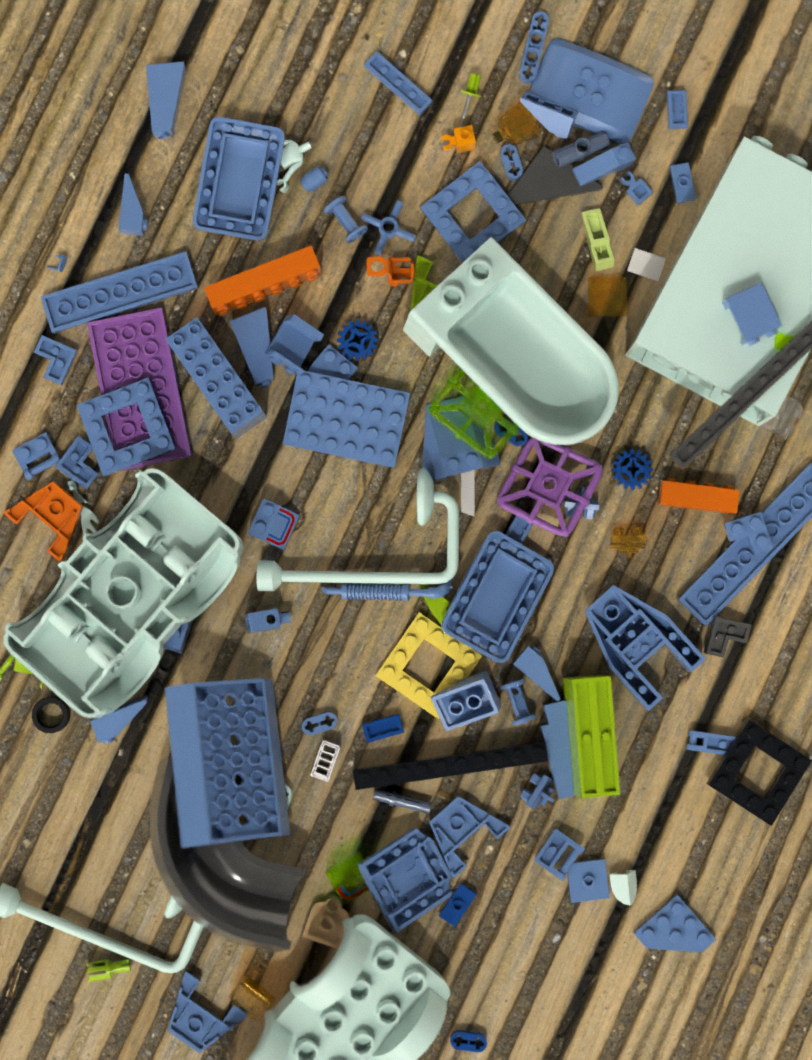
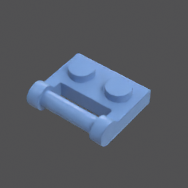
M46 432L12 450L28 481L54 464L57 465L61 459ZM49 453L52 457L29 469V464Z
M556 828L534 861L564 881L566 878L565 874L585 848ZM570 845L574 849L561 868L557 870L554 866Z

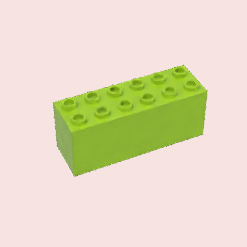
M611 676L562 678L564 701L567 702L574 795L580 798L620 795Z

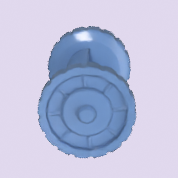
M340 196L327 205L324 212L326 214L334 213L349 234L345 239L349 244L360 238L368 228L366 225L359 227L343 206L347 199L345 196Z
M524 678L516 681L511 680L509 683L500 686L501 690L507 689L516 719L512 721V725L525 724L527 721L537 718L536 714H529L520 685L525 682ZM514 688L518 691L516 695L512 693Z

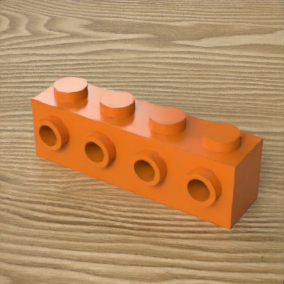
M666 478V481L660 482L658 505L733 515L737 513L740 490H734V486L723 485V488H718L713 483H704L703 486L696 485V481L685 480V483L677 482L678 479Z

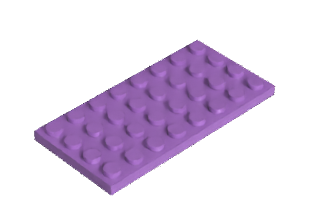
M157 308L87 322L101 395L149 378L176 448L174 451L121 471L192 457L171 348L165 340L168 337L163 309ZM138 404L105 416L108 433L115 451L150 438Z

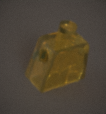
M519 102L498 120L500 130L492 134L497 144L506 139L509 144L515 146L539 137L540 129L528 109Z

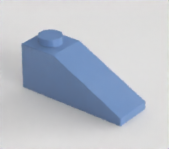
M527 91L523 94L520 102L556 137L567 139L572 132L578 111Z
M627 142L592 158L572 170L581 187L630 167L636 158Z
M125 174L118 230L121 234L144 236V231L148 230V219H146L129 174Z
M527 646L512 664L554 700L559 701L560 696L544 659L540 656L542 653L534 646L532 648Z

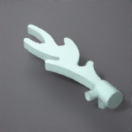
M75 481L67 482L69 489L66 491L68 493L73 492L74 498L81 504L88 503L77 491L78 487ZM83 507L81 512L83 534L88 532V529L95 533L97 530L91 523V520L99 523V520L86 507Z

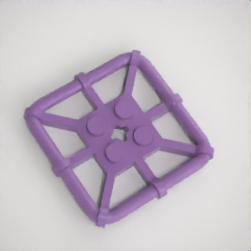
M531 437L523 447L515 464H512L511 472L502 486L496 501L504 510L527 520V523L535 524L555 535L567 537L574 530L585 507L589 506V500L601 479L604 469L596 461L573 451L569 446L553 445ZM539 443L562 453L556 466L544 461ZM533 445L540 461L534 474L521 468ZM568 457L591 467L573 474L562 469ZM518 474L530 479L525 490L507 495ZM594 474L583 497L569 491L574 480ZM554 481V488L547 489L545 483ZM525 496L537 500L531 514L508 502ZM566 496L579 502L567 526L560 510V506ZM543 504L555 509L561 528L537 517Z

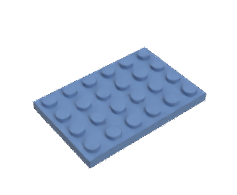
M304 371L303 374L297 373L283 445L395 468L410 393Z

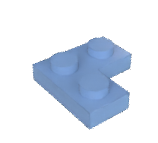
M41 335L34 353L51 360L44 378L62 386L78 351Z
M79 436L55 466V468L86 490L98 475L96 471L83 463L93 448Z
M761 512L723 524L729 542L748 536L753 554L773 548Z

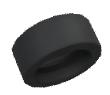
M50 696L40 699L32 709L31 718L38 730L44 733H56L68 725L71 712L69 705L59 697ZM46 704H56L62 710V719L55 726H47L41 721L40 711Z

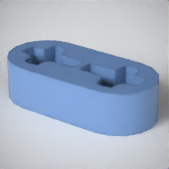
M506 144L500 152L502 165L506 177L511 181H517L523 173L522 164L516 147ZM506 150L513 152L511 156V161L509 160L508 155L504 156V154H506ZM511 165H514L515 170H519L516 176L513 173H509L512 169Z
M332 712L316 715L303 721L302 730L307 735L328 731L335 728L338 718ZM327 715L330 718H334L332 726L328 724L321 725V721L326 720ZM308 721H311L312 724L317 722L319 726L313 728V732L305 728L308 725Z

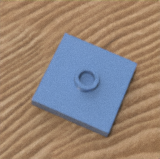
M604 858L574 862L567 871L571 903L610 898Z

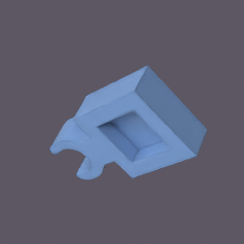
M628 171L627 175L630 177V180L626 181L621 177L620 181L623 185L629 187L626 193L639 206L653 194V191L641 178L636 182L634 175Z

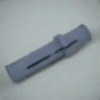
M375 788L372 800L387 803L392 807L395 805L426 814L430 813L432 802L396 794V791L389 792Z

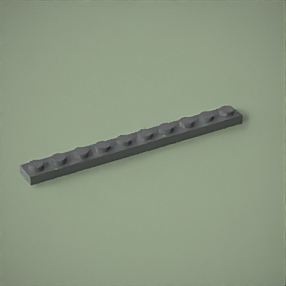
M812 321L669 455L682 470L812 349Z

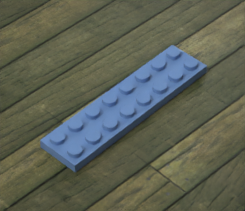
M185 251L41 296V300L51 332L54 334L86 324L87 322L96 321L196 290L198 286L188 254Z

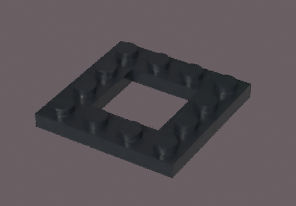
M746 719L706 784L772 826L812 760L750 719ZM754 747L784 765L764 798L735 780Z

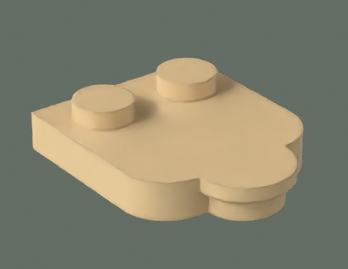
M331 895L324 902L319 901L312 906L302 937L339 949L344 936V926L342 923L346 918H349L348 912L343 909V902L340 897Z

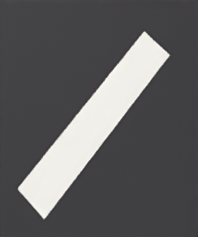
M473 470L461 473V512L475 517V481Z

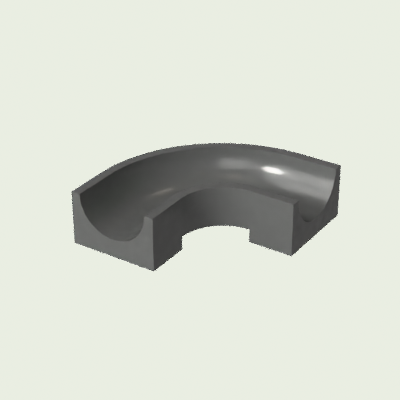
M167 757L158 764L150 800L152 803L150 814L151 847L157 869L167 890L188 916L216 935L238 942L240 945L274 952L289 950L291 941L287 937L288 910L293 892L299 880L303 878L305 869L257 858L245 848L241 841L181 848L172 757ZM238 774L234 777L235 783L240 785L242 782L241 777Z

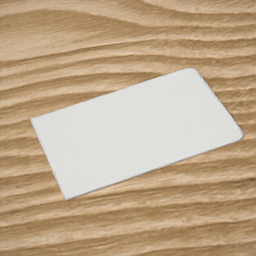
M635 248L627 271L658 281L666 259Z

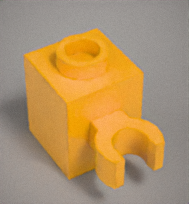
M472 125L454 128L452 137L450 135L441 136V141H449V145L443 146V151H449L453 146L456 148V153L475 150L476 141Z

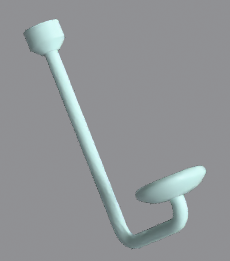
M421 468L418 471V524L424 526L428 523L434 511V503L445 505L448 511L447 566L440 573L282 570L275 561L259 560L257 564L258 591H275L282 582L446 583L455 576L459 564L458 504L448 493L435 491L433 479L425 468Z
M2 883L0 887V917L7 918L17 912L165 973H177L186 967L204 928L194 920L179 957L175 961H167L22 902L19 891L15 887ZM172 896L164 911L166 918H172L182 910Z

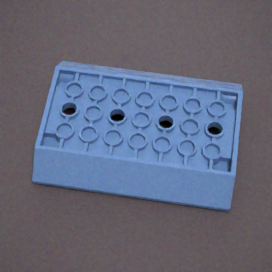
M265 678L229 680L165 687L181 848L290 835L273 680ZM227 695L233 699L231 706L226 703ZM231 735L236 736V738H237V744H236V745H232V744H231V742H230V737H231ZM236 774L242 779L240 785H237L234 781ZM241 814L246 818L245 825L239 823V816Z

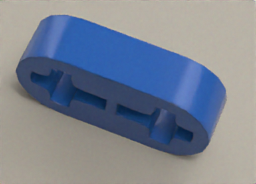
M500 419L495 423V434L510 444L521 447L527 442V433L508 420ZM503 423L506 424V429L509 430L510 433H507L506 431L500 433V428L497 426L503 425ZM514 433L516 435H519V433H521L523 435L522 438L524 439V441H519L517 443L515 441L516 438L511 434Z
M456 1030L450 1036V1043L457 1050L482 1052L487 1046L486 1037L479 1032ZM461 1035V1038L467 1040V1042L461 1041L460 1045H457L453 1039ZM477 1038H481V1042L484 1043L476 1047L475 1043L470 1041H476Z

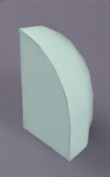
M626 870V874H617V872L610 874L613 894L620 902L631 906L637 892L636 871Z

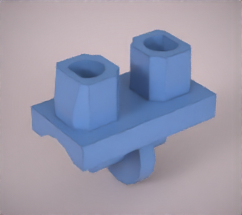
M581 487L580 492L573 493L583 497L585 487ZM591 496L589 506L584 509L583 517L586 519H594L596 510L599 511L600 505L598 500H592ZM565 497L563 503L566 516L572 517L579 502Z
M534 773L530 782L537 786L536 789L532 792L525 788L520 797L527 802V806L536 809L538 804L545 806L548 800L553 803L555 799L550 796L554 789L549 787L553 779L546 775L542 776Z

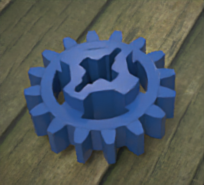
M359 319L356 320V324L349 321L348 327L342 326L344 332H338L341 338H338L337 342L342 343L338 346V349H344L342 355L346 356L348 354L349 360H352L353 357H356L357 362H359L360 357L366 360L367 354L373 356L372 349L377 350V346L374 345V343H378V339L374 338L377 332H371L373 326L367 327L366 321L362 324L359 323ZM357 329H363L366 332L362 333L359 332ZM350 332V338L345 341L346 335ZM355 337L361 339V344L354 342ZM370 340V345H369V347L365 350V347H364V346H365L366 342H368V341ZM349 349H356L359 353L352 352Z
M630 449L629 454L624 450L622 452L623 457L617 455L618 462H612L616 466L611 469V472L616 473L612 478L619 480L618 486L624 484V490L628 486H630L631 491H634L635 486L641 489V483L647 485L648 481L646 478H652L649 472L653 471V468L648 466L652 461H646L647 454L641 456V450L634 453V450ZM628 458L627 464L625 466H620L622 461ZM636 458H637L638 460H640L643 465H640V464L636 461ZM631 464L633 466V469H636V471L633 474L631 473V471H628V468L631 467ZM644 473L642 479L636 482L637 476ZM621 474H624L628 478V481L623 479Z

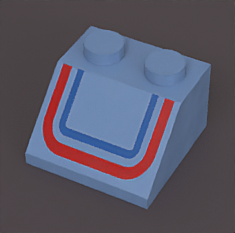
M263 498L247 534L285 550L300 515Z

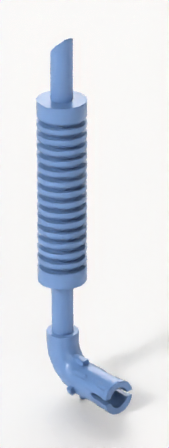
M454 577L446 583L440 584L437 587H429L428 589H410V584L383 585L379 583H342L341 587H321L324 594L341 595L344 600L380 599L394 601L395 599V601H409L410 596L436 599L450 593V589L453 588L452 581Z

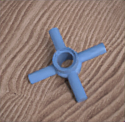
M397 200L390 217L382 220L366 213L363 214L361 220L378 227L381 234L374 253L381 255L388 238L396 235L414 242L416 235L400 229L396 221L404 204L403 202ZM386 224H391L394 229L392 231H385L383 227Z

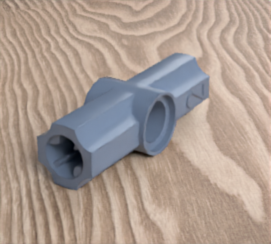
M603 131L587 138H579L575 143L553 151V161L559 168L575 161H583L587 156L609 148V138Z

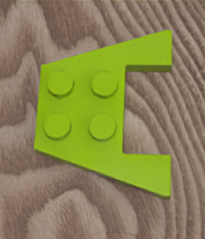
M419 255L416 259L410 312L438 286L426 280L433 262Z

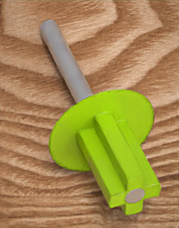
M474 73L470 74L466 91L460 90L461 93L468 95L460 127H464L472 96L482 97L477 95L482 76Z

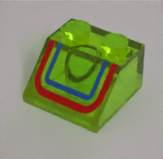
M360 851L325 871L334 890L344 904L369 891L359 871L358 864L365 860Z

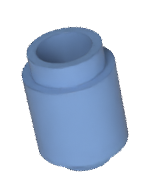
M315 166L304 174L303 178L299 181L309 193L325 184L328 174L323 167L318 168V166Z

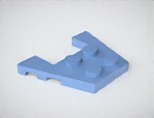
M460 796L454 798L429 821L453 878L467 867L454 851L482 825H485L497 839L510 829L508 824Z
M186 970L168 1032L198 1053H201L222 1035L235 1027V1025L247 1018L249 1013L234 1003L224 1020L217 1017L190 998V995L201 979Z

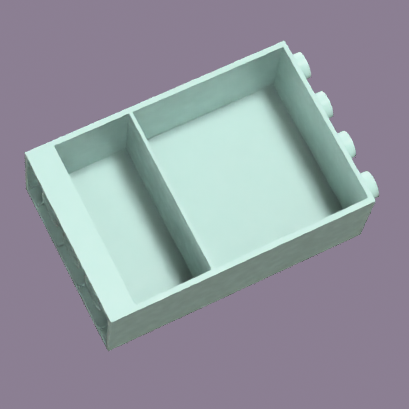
M752 136L751 140L744 137L729 158L625 356L719 406H722L812 321V172L806 169L808 163L803 158L794 154H787L785 158L771 151L773 148L772 143L760 136ZM762 283L782 326L777 330V334L769 338L765 335L760 337V341L754 345L749 346L748 343L742 345L743 337L730 309L725 310L722 302L735 294ZM809 352L740 417L757 426H761L774 418Z

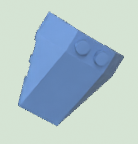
M464 396L426 405L422 467L430 473L433 482L443 480L449 476L501 465L496 445Z

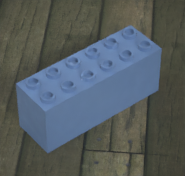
M197 317L165 338L235 439L267 418Z

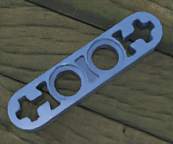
M543 11L536 12L532 17L519 73V79L523 84H532L536 78L549 23V17ZM539 17L543 18L540 30L537 29ZM539 35L541 42L533 43L531 37ZM531 52L535 53L537 55V59L535 61H529L527 59V54ZM530 66V75L532 76L526 79L524 74H526L527 68Z

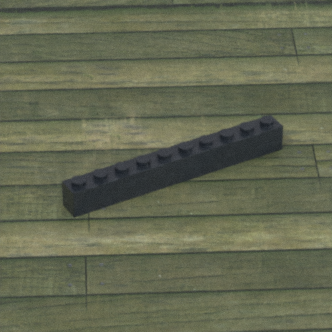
M539 741L353 769L355 790L548 762L546 743Z

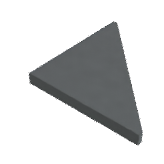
M543 146L508 197L514 205H521L535 201L601 191L603 186L593 181L580 187L572 170L575 167L568 164L559 168L553 161L552 151Z

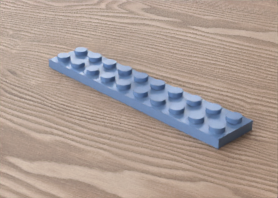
M809 463L762 512L773 548L753 554L748 536L734 540L677 599L704 626H707L713 620L714 615L717 616L812 518V463Z

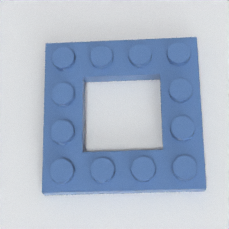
M481 161L420 207L462 263L490 237L499 243L526 222L524 216ZM477 189L499 218L469 240L447 211Z
M149 378L76 405L103 477L176 450ZM138 404L150 438L115 451L103 416Z

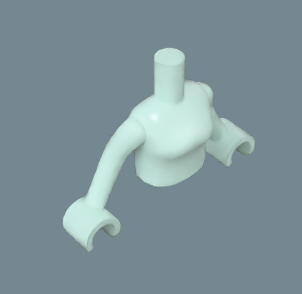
M293 140L284 141V146L286 147L283 148L281 165L285 170L287 168L289 170L283 179L277 181L278 186L284 184V187L279 190L280 192L285 193L288 191L289 185L287 181L303 164V153L312 148L309 141L301 146Z

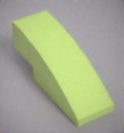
M600 208L582 212L585 234L595 272L614 268V257L609 244L610 239Z

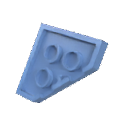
M677 894L633 932L647 949L702 953L716 940Z

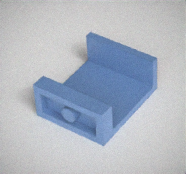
M762 283L735 294L722 302L725 310L730 309L743 337L742 345L747 343L749 346L754 345L760 341V337L765 335L769 338L777 334V330L782 326Z
M295 314L286 315L265 355L270 357L269 360L272 363L285 367L284 370L291 375L303 374L305 370L300 368L313 343L321 341L324 334Z

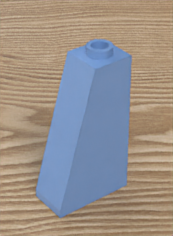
M184 61L146 65L152 133L158 139H167L169 136L174 135L186 76Z
M263 307L230 321L257 387L261 386V388L271 385V381L275 380L273 363L269 360L270 357L265 355L271 344L268 312L266 307Z

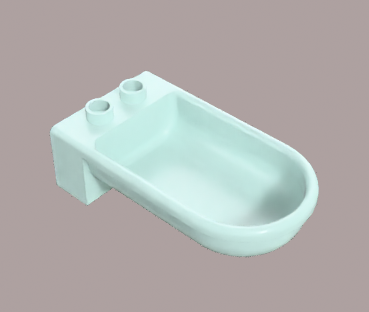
M492 237L426 296L408 315L403 331L429 357L441 347L525 433L539 441L553 445H571L583 442L597 434L608 423L615 411L619 395V384L615 367L607 353Z

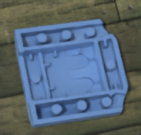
M412 828L358 864L359 871L382 915L396 933L452 896L449 885L451 873L434 841L421 833L417 828Z

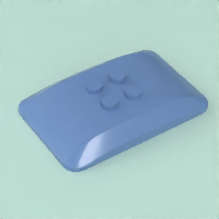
M554 39L546 50L529 92L578 111L574 126L593 134L603 131L607 134L610 141L622 145L627 142L629 143L632 139L654 83L653 79L647 74L576 44L561 39Z
M224 117L213 118L209 125L193 214V224L198 230L261 241L266 238L285 141V135L280 128Z
M499 531L490 532L476 554L442 620L441 627L443 632L497 663L506 662L553 574L554 566L552 562Z

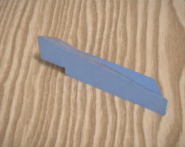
M559 701L543 704L547 724L540 725L543 741L546 743L553 782L559 799L574 796L567 702Z

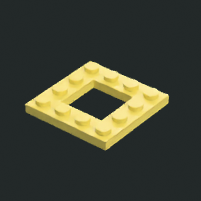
M419 612L376 676L434 717L440 719L431 696L467 678L482 655L444 633L440 626ZM424 639L455 660L434 692L402 671Z

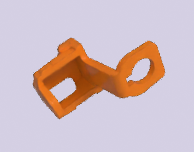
M380 256L367 258L368 276L380 277L387 274L389 286L412 283L415 269L411 258L388 257V260ZM378 261L385 268H382L379 272H374L371 269V264ZM410 262V268H397L396 263ZM397 278H411V280H397Z

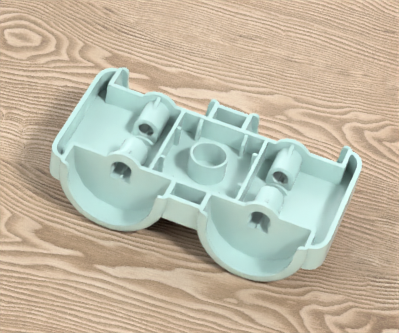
M152 468L136 473L137 487L122 511L95 533L86 532L83 536L84 542L66 562L63 561L58 564V567L61 568V576L49 596L27 617L15 623L10 622L5 627L4 644L6 649L72 709L84 717L101 718L114 712L134 696L158 666L163 656V646L182 624L198 617L220 596L234 577L240 564V555L243 552L241 538L168 475L158 469Z
M362 914L346 918L342 923L344 926V936L341 945L331 962L314 980L306 985L298 986L297 983L292 981L289 992L273 1010L270 1009L265 1012V1028L262 1037L247 1060H417L433 1043L443 1025L447 1012V1000L450 997V989L437 970L375 920Z

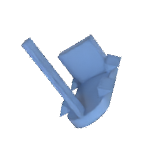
M56 255L55 257L61 259L60 263L57 264L58 269L48 266L46 268L63 272L67 257Z

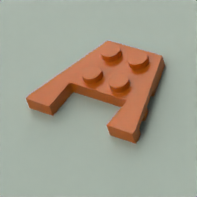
M52 481L33 493V495L17 503L14 507L6 510L4 514L17 525L29 511L34 513L59 535L47 552L61 562L65 557L84 506L57 482Z

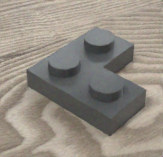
M714 615L704 653L724 658L728 641L734 640L747 643L752 625Z

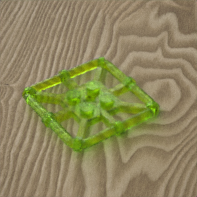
M460 368L453 377L447 380L445 387L434 398L430 407H428L429 413L454 433L455 438L461 439L480 455L487 457V459H493L512 436L517 435L520 427L515 422L512 424L501 415L503 410L477 384L471 390L462 385L459 381L465 375V372ZM453 388L465 396L460 404L439 405ZM485 402L487 409H481L478 403L482 404ZM459 411L468 420L460 429L440 412ZM497 421L507 429V432L492 447L490 427ZM472 423H475L484 431L486 449L465 433Z

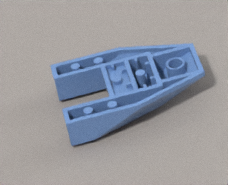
M614 585L585 610V614L609 668L646 711L652 709L663 697L637 668L664 645L688 672L694 671L706 660L667 615Z

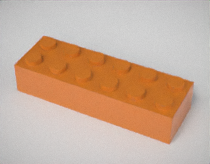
M310 245L204 287V290L215 315L222 317L230 314V310L235 308L238 310L246 308L248 303L253 301L256 303L261 302L268 295H279L286 288H297L304 281H315L322 273L313 247Z

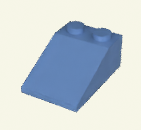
M487 670L469 676L431 696V700L446 732L500 712L502 705Z
M144 695L129 701L114 712L101 718H91L90 723L98 743L104 742V744L114 741L115 737L146 705L148 696Z

